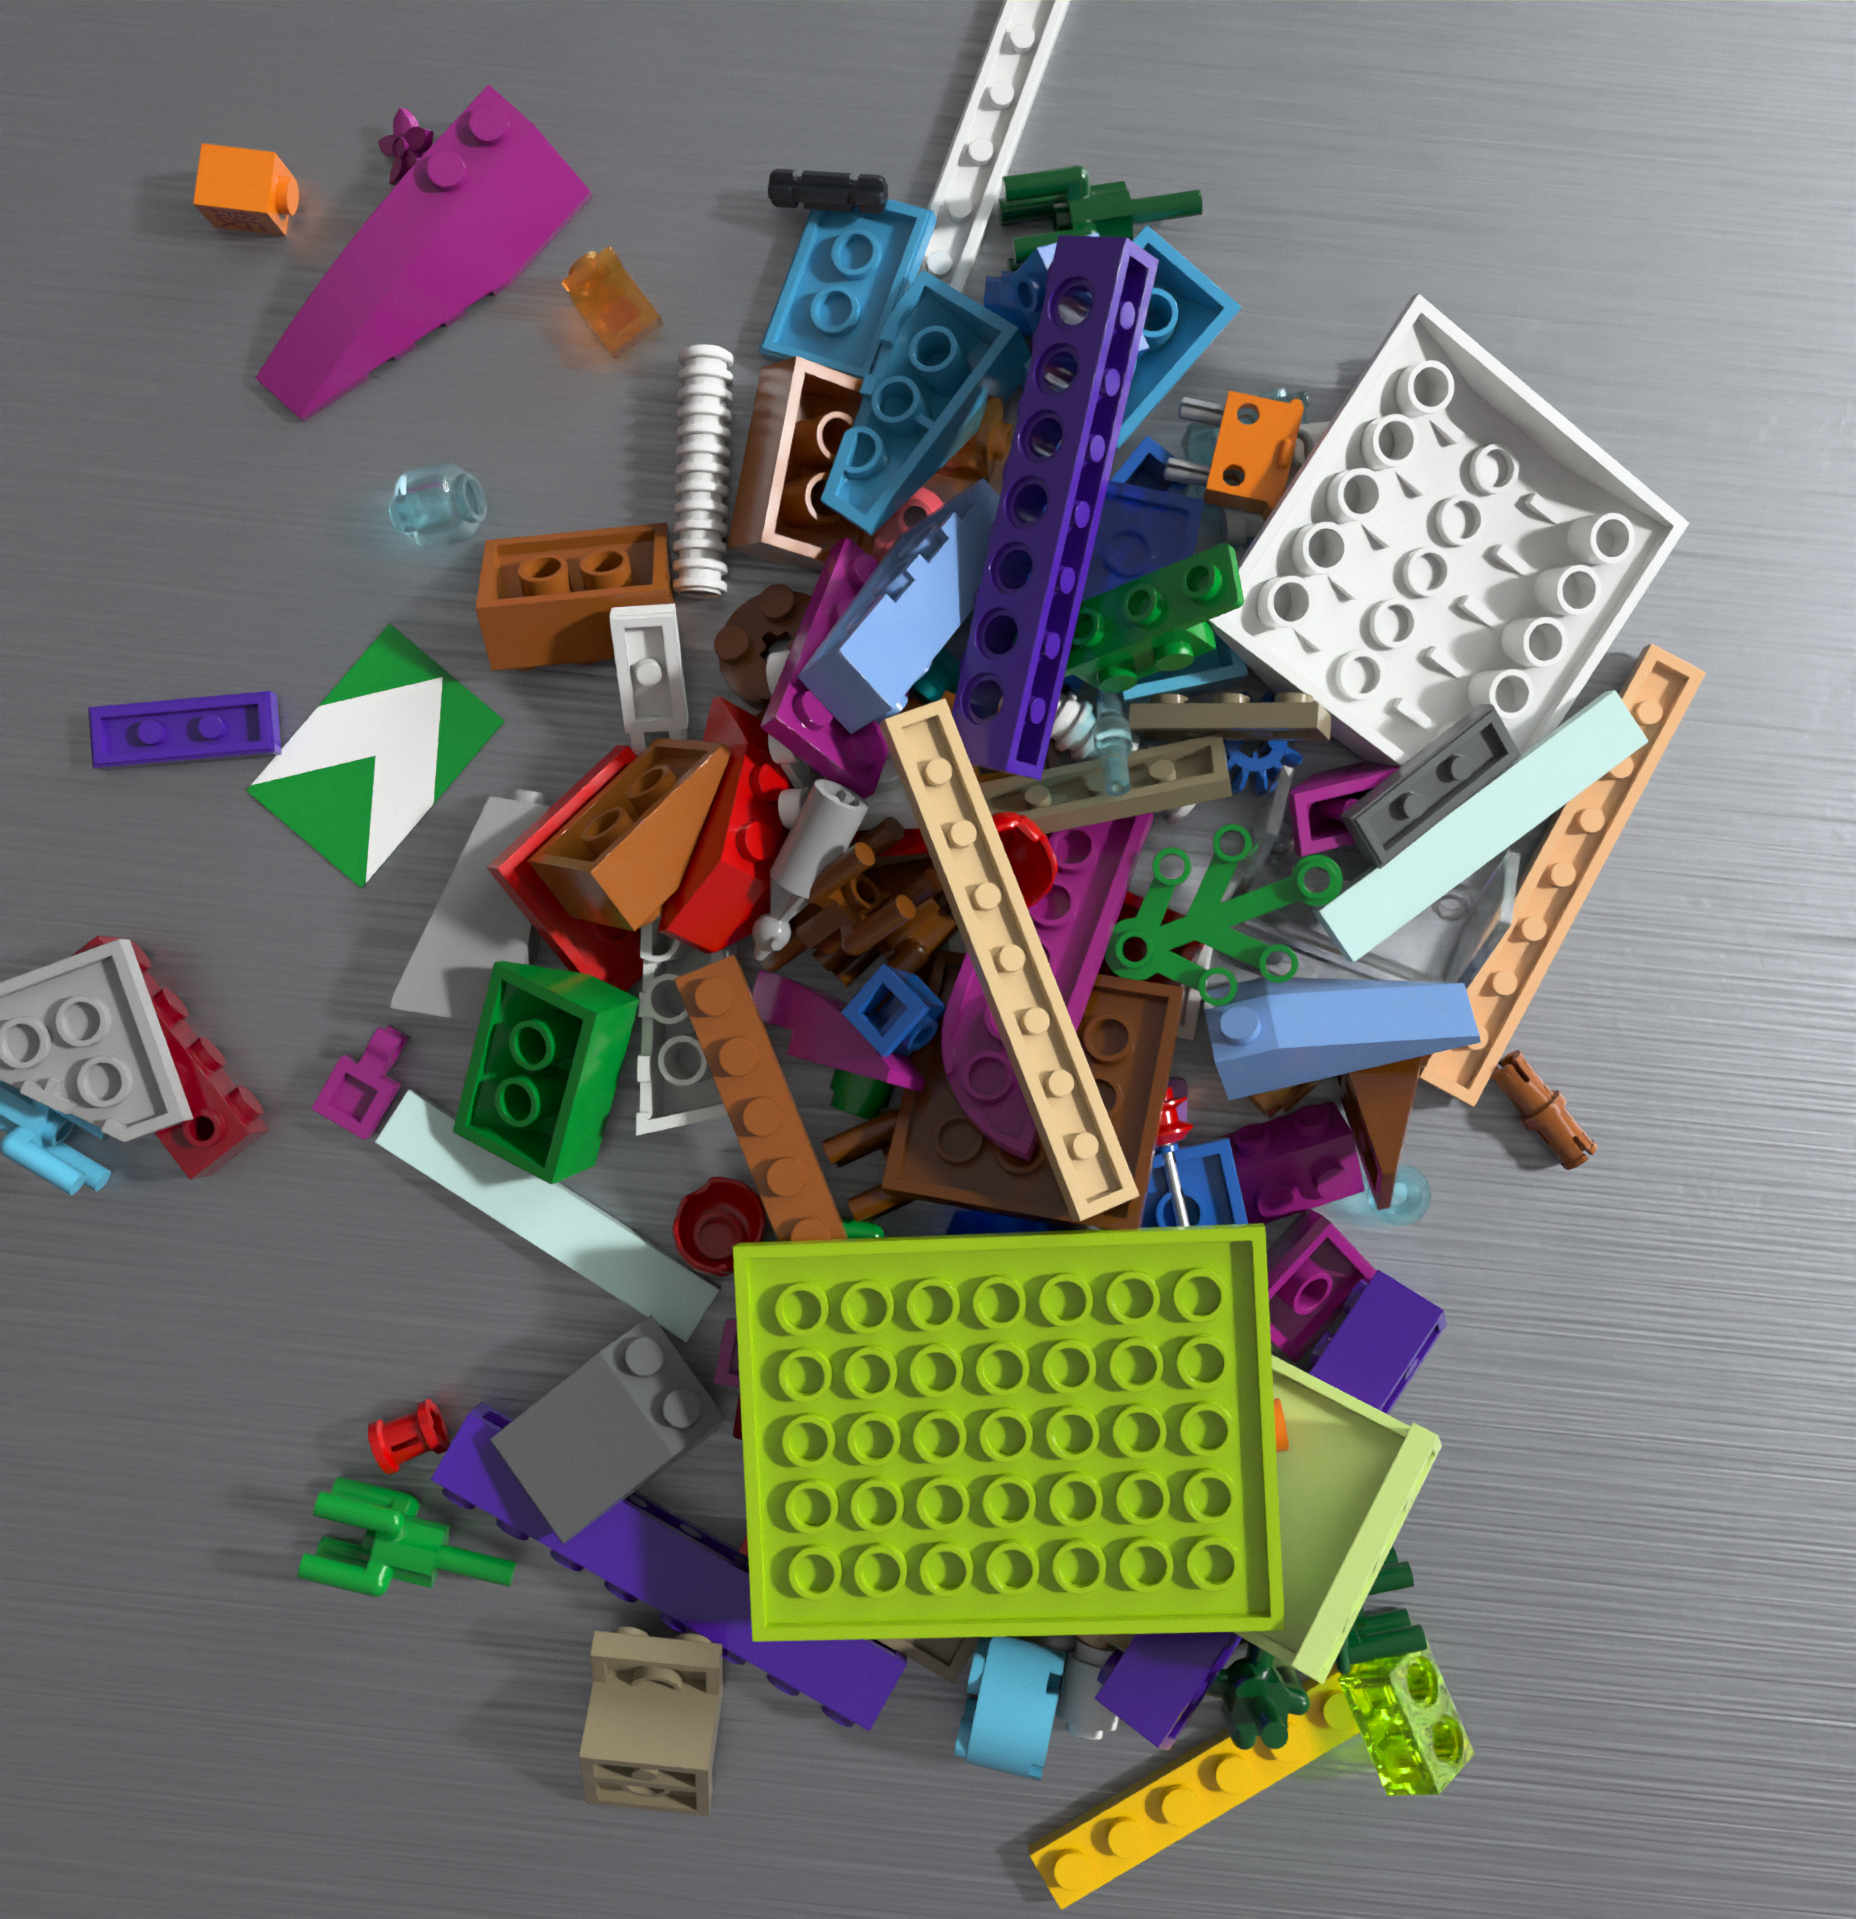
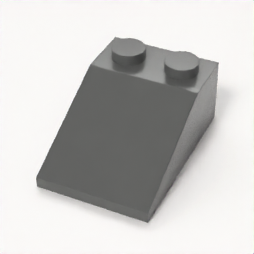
M650 1315L595 1354L494 1435L490 1442L561 1544L564 1545L715 1433L726 1417L653 1316Z

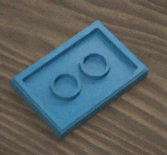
M887 199L886 209L880 214L860 213L859 206H854L852 212L811 209L759 348L763 358L779 362L798 356L864 381L866 373L872 374L882 346L879 336L886 318L917 277L937 223L934 212Z

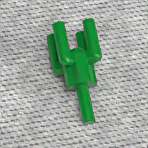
M338 1476L331 1493L324 1491L319 1493L314 1506L313 1516L367 1529L363 1544L358 1545L322 1536L316 1554L305 1553L302 1557L297 1578L371 1597H379L388 1590L392 1579L432 1588L436 1582L439 1570L510 1587L515 1575L517 1562L448 1545L450 1525L416 1517L419 1510V1501L412 1494Z

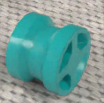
M942 647L934 657L932 666L911 686L909 692L925 705L940 700L946 690L956 693L960 678V660Z

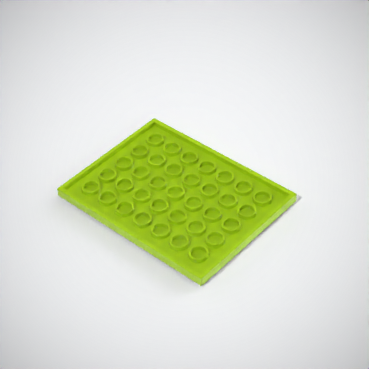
M1263 1223L1151 1227L1132 1230L1098 1229L737 1243L733 1246L753 1642L1285 1631L1266 1233Z

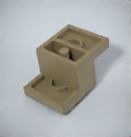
M618 1627L611 1632L594 1631L590 1651L593 1685L579 1754L586 1804L709 1816L713 1794L712 1767L723 1698L722 1644L711 1643L708 1638L697 1634H680L674 1639L650 1637L644 1631L632 1627Z

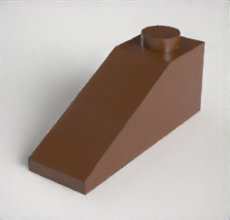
M1428 1055L1333 1076L1377 1210L1387 1209L1391 1206L1416 1096L1420 1068L1427 1066Z

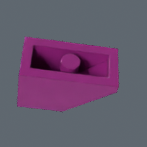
M1364 761L1313 773L1288 792L1295 854L1302 857L1354 844L1355 841L1341 820L1340 815L1400 767Z

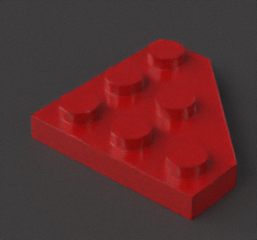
M616 745L486 868L569 971L590 974L627 992L643 976V958H640L641 928L636 931H630L571 918L527 861L637 758L629 745Z

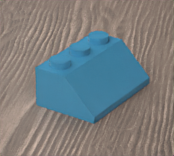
M1148 225L1132 242L1159 260L1143 328V335L1149 349L1135 363L1116 451L1119 450L1242 308ZM1031 357L1023 365L1020 389L1023 391Z

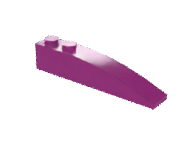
M488 84L403 176L365 221L291 321L255 378L304 422L366 381L369 372L390 358L394 357L398 360L416 348V341L443 323L448 327L466 315L464 311L466 308L490 292L496 295L510 286L592 197L591 191L537 127Z

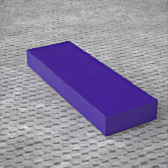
M271 691L88 707L92 767L101 771L282 755L277 694Z

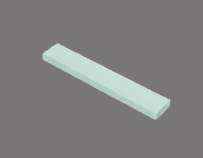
M1616 690L1604 692L1522 753L1521 757L1381 869L1375 867L1368 868L1341 888L1340 893L1332 902L1323 906H1317L1312 912L1345 960L1348 962L1357 961L1649 742Z
M414 1089L407 1091L375 1143L644 1316L649 1317L652 1315L658 1325L683 1341H688L722 1288L721 1286L702 1274L697 1273L682 1261L559 1182L551 1185L453 1133L456 1116Z

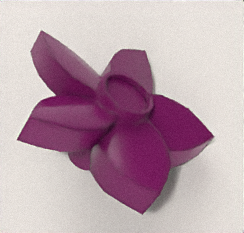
M400 107L393 120V135L385 136L377 141L385 155L395 157L389 178V184L395 186L432 146L434 131L420 128L414 115L408 109Z

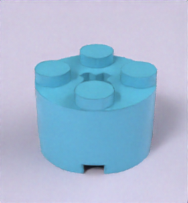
M1007 1636L980 1637L976 1653H974L966 1691L967 1693L978 1695V1699L967 1697L964 1714L958 1730L954 1756L966 1758L967 1764L1041 1782L1066 1650Z

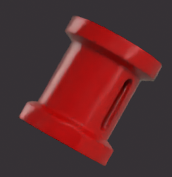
M429 1398L419 1402L417 1410L389 1422L377 1419L368 1425V1439L372 1453L379 1467L388 1475L398 1472L403 1462L430 1451L439 1455L446 1452L450 1446V1439L443 1415L438 1406Z

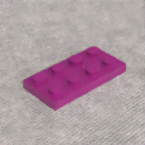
M846 536L833 545L829 551L760 727L827 780L841 784L857 793L863 799H866L873 795L876 790L889 752L880 726L875 721H872L850 734L798 678L800 672L879 565L873 557ZM910 689L906 692V697H908Z

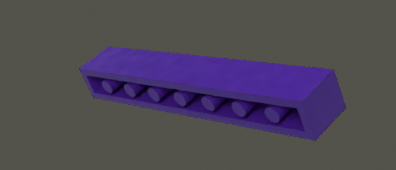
M1377 1270L1369 1283L1360 1280L1352 1289L1343 1306V1311L1348 1315L1335 1335L1327 1331L1315 1345L1309 1357V1363L1314 1365L1309 1374L1388 1415L1446 1327L1447 1320L1443 1309L1382 1271ZM1234 1632L1136 1634L1125 1652L1120 1649L1115 1650L1103 1665L1097 1677V1681L1103 1686L1094 1699L1157 1748L1170 1750L1242 1640V1637Z
M482 1402L468 1413L431 1478L432 1481L444 1487L442 1494L448 1500L466 1509H475L477 1506L498 1518L496 1520L497 1526L508 1535L520 1540H528L531 1537L551 1549V1557L562 1566L578 1572L585 1568L605 1580L604 1586L616 1597L631 1603H635L639 1599L659 1610V1618L672 1629L684 1634H689L693 1630L714 1643L722 1644L723 1658L738 1665H744L748 1661L767 1672L766 1677L768 1681L780 1691L791 1696H798L802 1692L822 1704L821 1710L836 1723L845 1727H853L854 1723L870 1731L907 1665V1656L876 1639L753 1642L748 1556L740 1553L736 1547L638 1491L632 1493L562 1545L490 1442L494 1435L513 1420Z

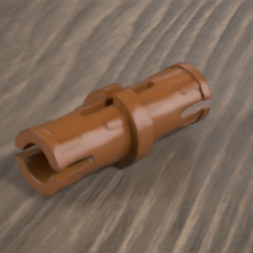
M1520 1050L1513 1051L1500 1059L1498 1064L1502 1068L1499 1069L1496 1066L1490 1079L1496 1082L1521 1113L1519 1121L1528 1131L1531 1129L1537 1132L1560 1160L1565 1170L1574 1169L1586 1162L1588 1157L1583 1154V1151L1593 1155L1598 1145L1588 1137L1566 1110L1567 1100L1559 1090L1551 1091L1525 1060Z

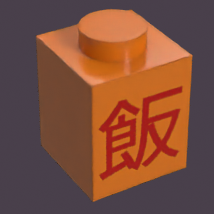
M201 143L193 204L215 228L286 236L289 215H295L297 211L299 190L296 179L275 152Z

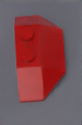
M721 696L712 699L703 741L725 743L731 755L681 884L664 902L658 932L706 954L716 953L751 935L755 921L761 915L770 913V869L790 832V828H786L781 822L778 799L782 790L795 789L781 765L776 764L771 757L768 744L769 734L760 727L762 720Z

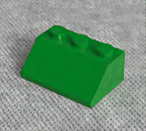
M508 961L495 962L452 1132L551 1185L595 1166L640 999L590 974Z

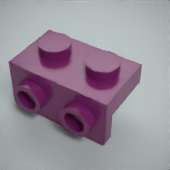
M1328 1101L1319 1105L1304 1106L1294 1113L1261 1124L1246 1125L1236 1132L1220 1137H1227L1230 1140L1248 1224H1267L1365 1191L1351 1129L1334 1102Z

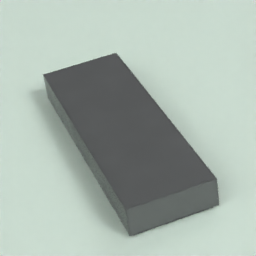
M1480 703L1343 812L1340 818L1368 865L1381 869L1521 757V754L1494 705Z

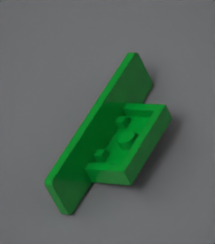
M1221 543L1082 601L1064 677L1073 674L1103 692L1117 693L1133 688L1137 684L1138 679L1159 671L1183 669L1191 665L1195 657L1216 650L1213 627L1206 621L1238 609L1244 604L1234 548L1227 543ZM1017 632V634H1016L1015 637H1014L1012 647L1014 646V644H1015V642H1016L1018 632Z

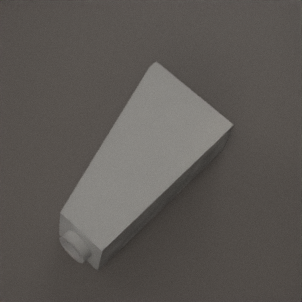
M510 788L508 799L489 796L392 995L390 1008L479 1023L494 963L508 961L536 966L541 935L486 867L551 807L545 805L546 794Z

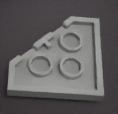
M118 939L0 982L1 1081L20 1089L19 1093L65 1115L73 1114L102 1128L101 1132L122 1142L133 1141L194 1119L130 939Z

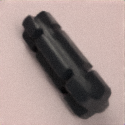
M777 168L770 173L768 198L771 199L772 205L775 207L797 208L799 203H804V209L852 212L854 206H859L860 213L880 214L885 211L887 206L888 184L882 175L860 174L858 180H855L852 173L805 170L801 174L802 176H797V171L794 169Z

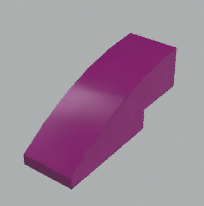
M759 969L752 996L763 1022L793 1031L787 1055L922 1092L925 1079L907 1055L892 1052L889 1057L881 1056L841 1013L849 1003L824 990Z

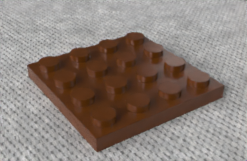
M938 950L935 954L928 988L946 1006L966 953ZM1098 974L1076 1033L1140 1196L1085 1220L1072 1221L1040 1136L1029 1162L1006 1152L988 1140L963 1112L953 1093L943 1063L941 1041L944 1015L939 1020L938 1029L933 1038L925 1046L912 1052L911 1061L924 1077L925 1083L922 1092L904 1088L881 1185L884 1193L1080 1230H1132L1141 1228L1185 998L1184 987Z

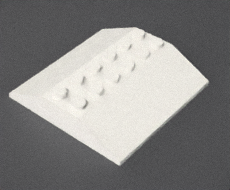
M1416 294L1411 297L1239 561L1238 570L1244 604L1238 609L1206 622L1212 625L1213 631L1274 693L1294 692L1312 695L1313 702H1319L1331 715L1330 735L1365 761L1401 767L1480 703L1494 705L1520 754H1522L1559 726L1689 522L1420 294Z

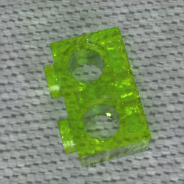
M1428 1642L1427 1650L1351 1665L1350 1672L1338 1678L1387 1796L1439 1795L1475 1755Z

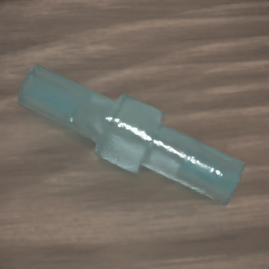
M1096 688L1098 721L1093 726L1094 751L1098 757L1102 758L1105 792L1111 796H1122L1130 790L1127 755L1130 754L1133 748L1131 726L1123 718L1121 692L1107 693Z

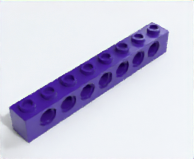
M1058 235L1054 258L1047 271L1046 294L1039 325L1032 338L1031 361L1024 392L1021 394L1017 405L1018 419L1010 455L1003 467V486L995 521L989 530L988 553L981 584L974 597V616L967 647L960 660V678L952 709V717L971 765L975 767L1041 780L1159 262L1158 259L1127 237ZM1046 506V510H1045L1044 514L1042 515V511H1043L1044 507ZM1032 569L1031 576H1030L1029 580L1027 581L1028 574H1029L1030 570ZM1017 632H1018L1016 642H1015L1014 646L1012 647L1014 637H1015V635H1016ZM1003 697V702H1002L1001 708H1000V710L998 711L999 702H1000L1001 698Z

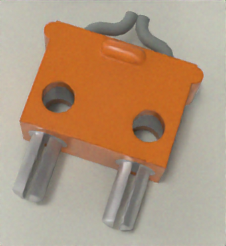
M1234 391L1228 392L1225 405L1184 397L1180 402L1178 410L1179 419L1219 427L1220 429L1211 466L1169 458L1164 469L1165 480L1205 488L1203 503L1262 515L1263 520L1266 521L1286 491L1285 488L1297 438L1301 439L1304 443L1305 459L1314 448L1311 435L1307 431L1300 429L1304 410L1302 401L1300 399H1293L1291 403H1285ZM1248 419L1253 424L1245 425L1241 423L1239 420ZM1234 479L1239 485L1230 486L1224 480Z

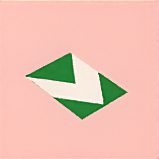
M389 623L281 749L282 755H276L246 791L362 889L505 720Z

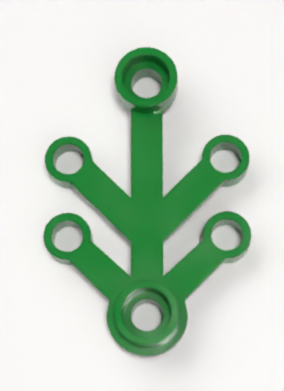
M1238 824L1224 825L1214 835L1213 849L1215 853L1186 917L1160 926L1175 887L1187 881L1192 871L1191 860L1184 851L1175 847L1165 848L1158 852L1153 860L1154 878L1136 918L1122 920L1114 926L1104 955L1109 968L1121 978L1141 981L1159 973L1199 991L1203 1000L1211 1005H1225L1237 993L1238 984L1234 974L1223 967H1214L1207 970L1170 950L1192 941H1198L1259 968L1262 975L1271 982H1286L1296 974L1298 969V958L1290 947L1282 944L1270 946L1229 927L1298 901L1315 907L1326 905L1332 902L1341 891L1343 884L1342 872L1331 858L1324 855H1310L1301 859L1295 865L1290 877L1220 903L1238 862L1243 861L1249 855L1252 848L1251 836L1244 827ZM1228 832H1238L1245 839L1243 851L1236 856H1228L1221 851V838ZM1168 855H1177L1184 862V871L1176 879H1167L1161 873V862ZM1312 868H1321L1329 876L1328 887L1320 893L1311 892L1304 885V875ZM1131 937H1139L1147 945L1146 956L1141 961H1130L1124 955V944ZM1274 951H1283L1291 958V969L1283 976H1275L1266 968V959ZM1222 974L1229 979L1231 985L1230 992L1224 998H1213L1206 991V981L1211 975Z

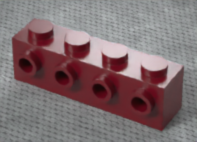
M97 935L71 956L122 938ZM130 940L194 1118L154 1134L190 1180L210 1176L269 1131L260 1118L264 1113L263 1108L247 1088L242 1085L237 1087L222 1069L226 1065V1060L220 1050L206 1037L201 1036L198 1038L184 1020L189 1016V1013L183 1002L168 988L164 987L161 989L147 971L151 968L150 960L142 949Z

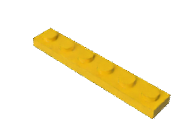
M1335 1663L1324 1684L1312 1678L1302 1683L1310 1698V1708L1305 1714L1300 1716L1288 1714V1740L1283 1747L1279 1749L1268 1748L1263 1743L1261 1737L1257 1736L1256 1743L1252 1748L1241 1750L1233 1744L1226 1728L1029 1845V1856L1061 1910L1382 1720L1352 1666L1350 1665V1672L1348 1674L1342 1675L1338 1672L1337 1663Z

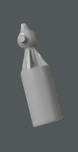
M818 779L814 782L770 869V913L761 915L755 921L752 928V936L755 941L754 958L756 960L762 961L772 951L781 950L788 943L791 936V928L788 921L809 904L805 899H809L811 887L821 871L847 851L868 810L866 801L849 788L824 779Z

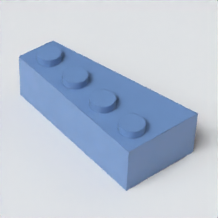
M984 478L900 534L798 675L803 684L850 734L872 721L879 725L884 719L897 715L908 702V698L905 696L906 692L929 670L933 664L934 657L974 609V597L981 584L989 548V530L995 521L1000 496Z

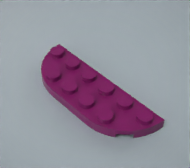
M1153 812L1045 834L1056 856L1058 871L1051 891L1038 903L1027 909L1076 1033L1154 819ZM967 952L944 1014L941 1047L945 1071L959 1105L972 1124L999 1148L1030 1162L1039 1134Z

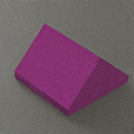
M1311 1209L1301 1212L1266 1251L1271 1341L1295 1363L1343 1312L1345 1301L1355 1285L1360 1280L1369 1283L1376 1273L1375 1268L1326 1217Z

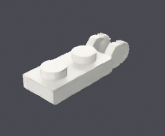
M675 604L612 607L610 626L625 734L630 733L633 752L638 757L651 744L649 732L669 731L670 739L688 740L687 728L689 717Z

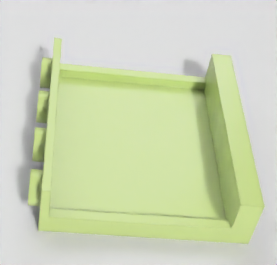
M1272 1355L1274 1399H1280L1289 1443L1288 1451L1276 1452L1285 1631L1234 1633L1319 1683L1324 1684L1442 1445L1437 1434L1414 1422L1412 1426H1409Z

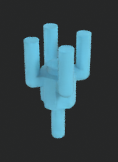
M0 1080V1130L7 1133L0 1142L1 1153L70 1196L74 1195L83 1184L96 1192L102 1189L110 1178L111 1171L63 1141L69 1136L75 1124L103 1141H106L111 1136L101 1132L102 1128L73 1114L65 1115L19 1093L20 1089Z

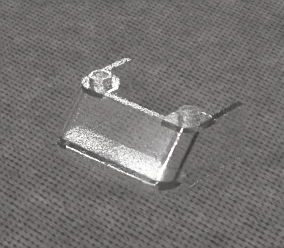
M1282 765L1248 831L1252 839L1251 852L1243 861L1238 862L1222 902L1290 877L1295 865L1306 857L1295 854L1291 819L1283 816L1294 773L1293 768ZM1508 850L1482 891L1459 883L1355 962L1345 960L1312 912L1316 907L1306 905L1301 901L1229 928L1270 946L1282 944L1290 947L1298 958V969L1293 977L1464 983L1467 990L1512 925L1520 854ZM1312 868L1304 875V885L1309 891L1320 893L1328 887L1329 876L1324 870ZM1343 878L1342 888L1351 881ZM1212 948L1214 954L1225 963L1264 977L1259 968ZM1274 951L1266 959V968L1275 976H1283L1291 969V958L1283 951Z

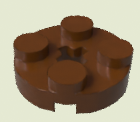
M771 585L761 594L742 604L728 619L724 628L718 632L714 640V651L719 657L720 671L724 680L744 703L757 710H767L765 707H768L772 697L766 675V656L770 652L769 648L779 640L790 639L787 648L791 650L812 597L806 593L792 591L786 585Z

